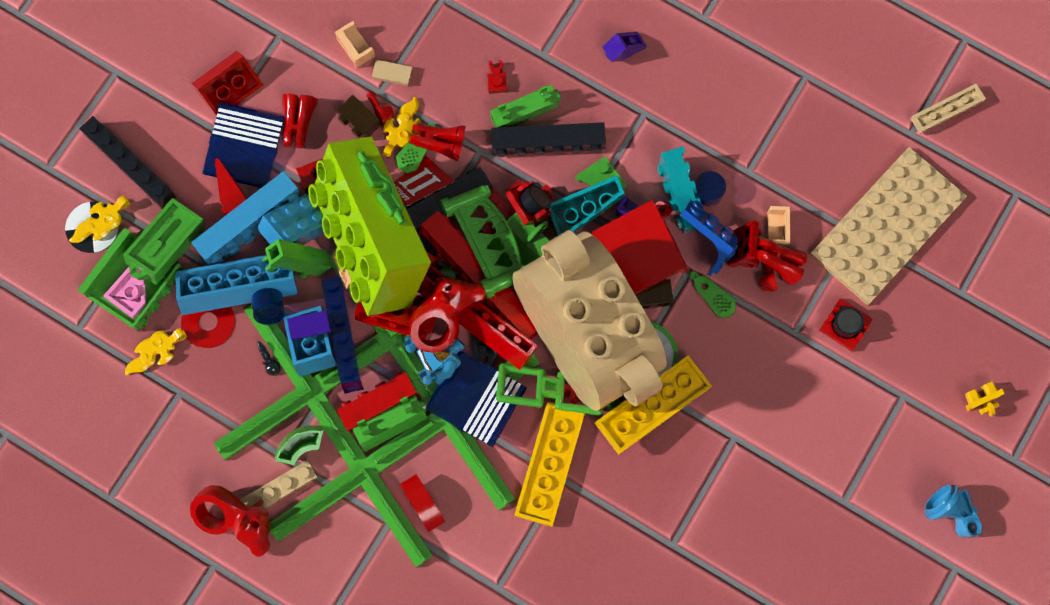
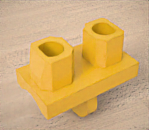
M992 381L981 386L986 395L985 397L981 398L976 389L965 394L968 405H966L968 411L983 405V408L979 409L980 414L987 413L989 416H994L995 408L999 407L997 401L994 403L990 401L999 398L1005 393L1003 389L998 390Z

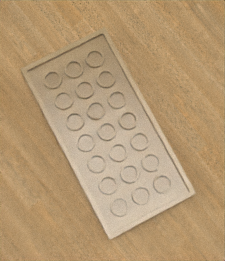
M908 147L810 253V256L868 306L961 204L967 195Z

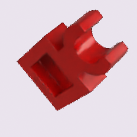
M499 60V67L497 68L493 67L492 61H490L489 70L492 73L487 74L489 94L507 93L506 72L500 73L503 70L502 60Z

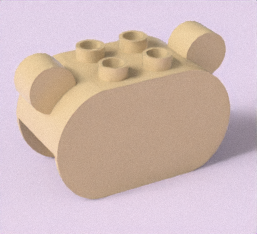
M567 230L542 245L541 251L543 256L514 272L513 284L521 305L566 382L586 406L594 411H598L622 395L633 406H637L663 389L658 375L660 371L666 368L667 364L662 342L615 259L595 236L588 232H581L576 235L572 231Z

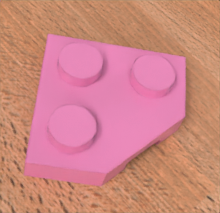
M128 267L103 296L135 320L147 306L145 279L137 280L133 278L129 270L130 267Z

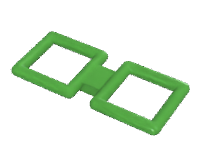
M502 363L499 365L496 400L498 402L540 408L543 406L544 398L556 399L555 408L557 410L591 415L602 414V409L594 411L588 406L563 403L565 378L561 372H558L556 379L545 377L546 371L541 368L524 366L519 370L512 364ZM506 372L538 376L536 399L504 395Z

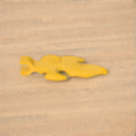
M413 97L410 102L400 108L399 114L396 117L399 123L398 127L393 125V118H390L385 123L383 132L389 133L386 136L389 143L383 151V156L389 158L396 145L404 148L408 144L410 136L415 135L412 133L413 124H420L419 118L413 120V116L419 107L417 97Z
M123 195L115 204L108 203L107 207L103 206V202L95 204L90 209L89 214L98 213L99 218L89 217L86 221L80 223L69 241L71 243H79L84 241L90 234H94V241L103 239L112 229L120 226L122 217L119 211L127 208L131 203Z
M179 328L171 336L164 331H157L150 338L140 342L134 351L135 353H140V356L127 365L125 375L128 376L131 373L147 370L149 366L155 363L156 354L161 355L160 360L157 362L158 365H164L169 362L174 356L169 353L170 350L175 349L174 344L188 337L185 331Z

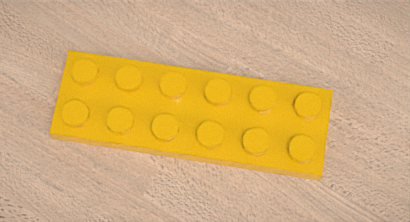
M689 355L659 376L663 387L660 392L637 406H633L628 400H625L595 422L618 455L712 387Z
M547 402L514 514L515 517L553 527L584 419V413L557 410L555 404Z

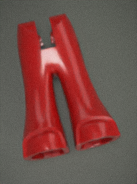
M290 93L282 95L284 147H292L293 136L296 135V148H304L310 118L318 104L317 98L309 95H300L298 121L296 124L299 97L296 94Z
M413 124L412 133L416 135L410 136L409 143L459 161L466 126L442 128Z
M761 238L758 247L763 250H757L756 258L776 270L788 285H793L800 281L804 274V269L800 268V266L806 264L807 254L804 251L787 248L772 240Z

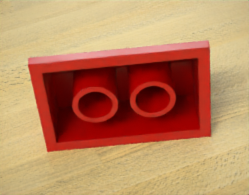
M238 51L232 53L191 83L216 116L217 113L225 114L224 112H219V108L231 110L263 86L245 57Z

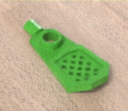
M431 123L428 124V126L436 127L435 125H433V124H431ZM408 142L396 156L398 169L404 173L416 171L427 149L416 147Z
M695 271L688 275L694 281V288L717 317L729 318L735 312L736 299L706 276H699ZM706 284L708 286V289L703 290L701 288V285Z

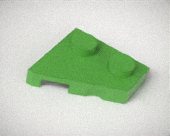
M605 156L575 176L577 181L593 186L617 175L623 190L627 188V184Z

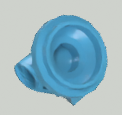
M946 485L937 490L925 504L924 514L929 520L955 519L956 533L962 538L978 536L982 531L980 519L976 514L978 510L971 504L968 490L960 489L957 485Z

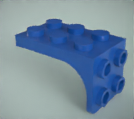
M690 200L680 216L715 244L718 257L712 262L707 272V275L711 276L713 273L717 274L722 269L726 259L730 260L735 254V250L738 247L736 244L738 237L734 235V231L730 227L723 226L718 222L719 219L714 214H708L703 210L704 207L699 202Z

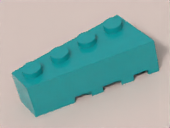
M684 146L662 152L657 171L659 176L664 179L663 188L665 193L670 196L669 204L671 205L672 212L675 211L676 225L684 234L697 229L680 216L683 209L690 200L697 201L700 204L701 202L699 197L695 198V194H697L696 185L693 180L689 179L690 166L688 162H684L683 153H685Z
M617 175L551 203L549 208L552 214L550 217L558 236L567 230L575 234L625 197Z

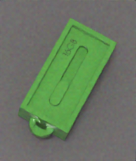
M172 198L123 254L125 263L130 266L131 276L137 280L147 278L157 285L190 247L191 242L205 229L203 218Z

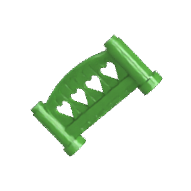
M482 185L450 199L447 197L439 200L443 214L447 218L455 216L485 276V279L479 281V283L486 290L485 298L489 299L495 296L494 293L513 286L514 272L524 267V265H522L519 247L510 225L499 209L488 199L491 196L489 187ZM478 206H483L484 212L488 214V217L483 219L471 217V215ZM486 222H491L493 224L492 228L496 230V233L491 235L479 233V231ZM494 238H499L501 240L500 244L504 246V249L498 251L487 249V247ZM502 254H507L509 256L508 260L512 262L511 267L496 266L495 264Z

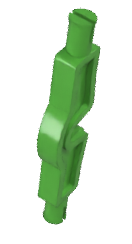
M364 151L359 152L357 157L362 163L360 169L371 188H383L377 193L378 201L390 217L394 216L399 225L405 224L407 220L402 214L403 207L395 195L393 183L387 176L382 174L374 160H369Z

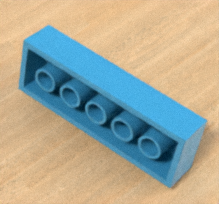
M283 171L193 240L191 244L208 265L225 263V259L236 255L243 245L250 244L255 240V236L260 233L257 227L263 215L300 197L301 194L296 185Z
M267 255L177 271L176 300L182 315L296 295L298 294L296 271L278 267L273 272L265 271L269 263L263 262L262 259Z

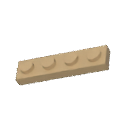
M974 84L913 115L910 119L919 134L984 102L986 98L978 85Z
M306 460L240 500L247 506H253L258 500H262L264 503L261 507L266 509L318 477L309 461Z

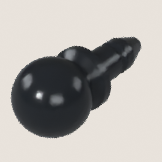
M260 341L257 342L258 350L265 360L262 364L265 365L266 373L270 376L277 375L281 369L280 364L274 361V356L270 357L266 347Z

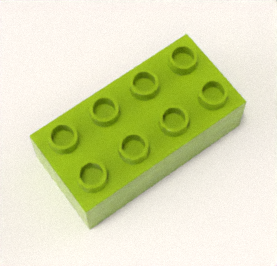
M365 137L328 143L323 160L317 162V178L315 184L309 186L308 194L311 205L313 207H320L323 214L322 228L325 236L328 239L333 238L337 246L336 261L339 268L347 270L350 275V292L353 300L356 303L361 302L367 316L411 307L431 261L395 185V195L403 207L402 214L407 220L403 225H399L394 216L390 217L378 201L377 193L383 188H371L361 171L360 166L362 163L357 154L364 151L367 158L374 160L382 174L387 176L393 183L373 138Z

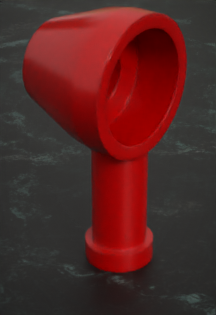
M372 91L366 95L374 108L376 117L380 120V124L386 123L394 116L392 106L380 105L375 92Z
M764 264L766 275L760 278L762 291H778L773 268Z

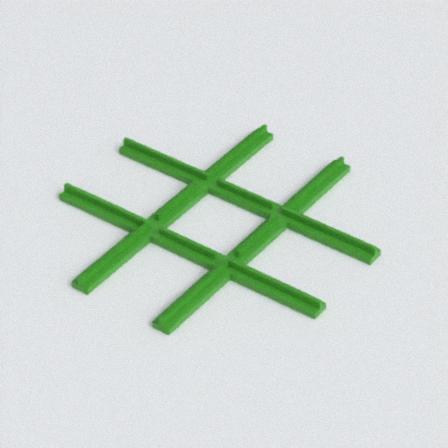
M333 249V250H331L332 253L329 254L328 256H329V259H330V262H331V265H332L333 270L335 271V273L338 275V277H339L340 280L342 281V279H341V277H340V274H339V272H338V270H337V267H336V265H335V263H334V261H333V258H332V255H333V253H334V251H335V249ZM261 301L250 303V307L244 310L296 389L215 442L214 445L217 451L226 461L306 406H309L350 468L270 522V532L277 542L362 486L415 567L417 568L433 557L378 474L443 430L498 510H501L515 500L472 435L468 433V430L466 432L463 430L465 425L461 421L462 417L476 408L497 371L499 372V368L448 402L434 380H432L431 384L426 385L420 379L419 373L425 368L414 352L409 353L406 350L404 340L410 336L372 325L377 335L338 360L337 366L327 368L314 377L311 374L299 377L293 366L289 342L275 320L262 319L260 321V318L255 315L254 307ZM263 303L257 306L256 313L259 316L272 317ZM390 351L403 372L410 375L420 397L431 411V414L427 416L428 419L409 428L366 457L351 433L346 430L342 420L324 394ZM533 354L525 366L536 368L540 365L535 354ZM506 372V378H511L506 387L511 384L512 380L517 381L525 374ZM497 377V379L495 380V382H494L493 386L491 387L490 391L488 392V394H487L486 398L484 399L483 403L487 401L488 397L490 396L491 392L493 391L495 385H496L497 382H498V377Z

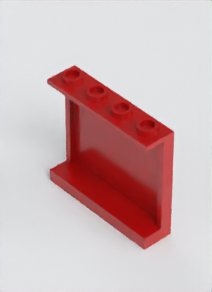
M653 200L591 232L615 259L635 295L679 272L684 274L689 271L657 204Z

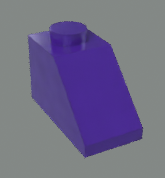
M638 32L616 33L602 47L606 52L607 58L611 62L625 60L647 46Z

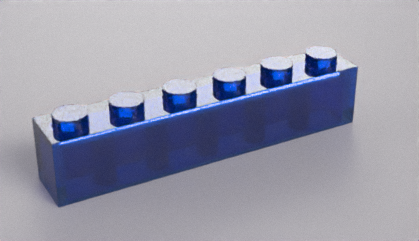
M341 277L321 280L344 394L363 390Z

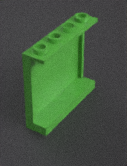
M124 228L78 288V291L138 332L147 325L149 316L158 310L161 300L170 294L171 287L176 281V272L184 269L180 264L175 263L157 285L146 278L147 306L135 320L129 317L103 296L125 270L130 267L125 263L123 254L137 237Z

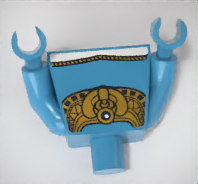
M411 337L405 338L406 350L409 353L414 352L417 346L412 342ZM459 338L456 339L452 346L447 347L443 351L435 353L420 349L416 351L425 368L419 373L420 379L423 380L424 384L429 385L434 380L440 385L445 379L452 377L454 371L461 365V360L457 353L465 348L464 343Z

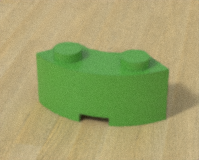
M308 425L290 432L280 442L275 452V461L295 465L297 459L303 453L310 450H319L323 427L320 425Z

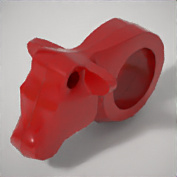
M448 276L439 278L438 282L434 285V294L416 309L409 320L410 337L418 349L435 353L443 351L454 344L459 334L457 314L470 305L482 302L485 299L486 290L481 284L468 283ZM439 317L445 320L447 329L440 338L426 340L418 334L419 326L427 318Z
M210 485L203 488L191 502V518L202 531L215 535L234 532L237 540L249 547L251 553L257 557L263 556L269 550V512L261 507L264 503L262 500H258L253 506H247L226 488L219 485ZM205 502H211L219 506L225 515V519H218L212 516L206 509Z

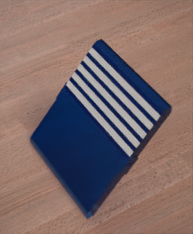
M221 102L214 129L210 136V144L202 174L217 178L215 159L219 158L236 182L259 188L269 183L274 159H276L285 117Z
M460 351L458 356L461 360V365L454 371L451 378L445 379L438 385L426 406V410L450 423L457 430L466 432L493 447L517 404L502 403L496 400L499 370ZM506 376L504 395L522 397L527 388Z

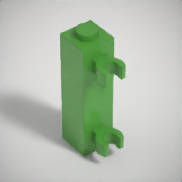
M552 84L546 85L533 93L507 104H501L497 108L490 110V118L495 127H514L558 108L561 96L557 89L554 90Z
M277 239L265 248L267 256L262 259L263 262L269 263L265 271L273 272L277 267L300 272L301 274L298 275V278L306 279L309 275L319 277L332 268L326 250Z
M416 395L409 399L405 396L400 399L401 403L368 421L362 419L357 422L358 426L353 428V431L363 450L366 452L428 419L425 411L428 409L423 400L418 401Z

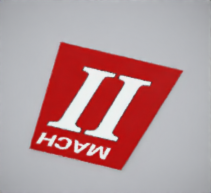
M424 156L416 171L404 173L393 183L402 202L409 206L449 185L454 180L427 156Z

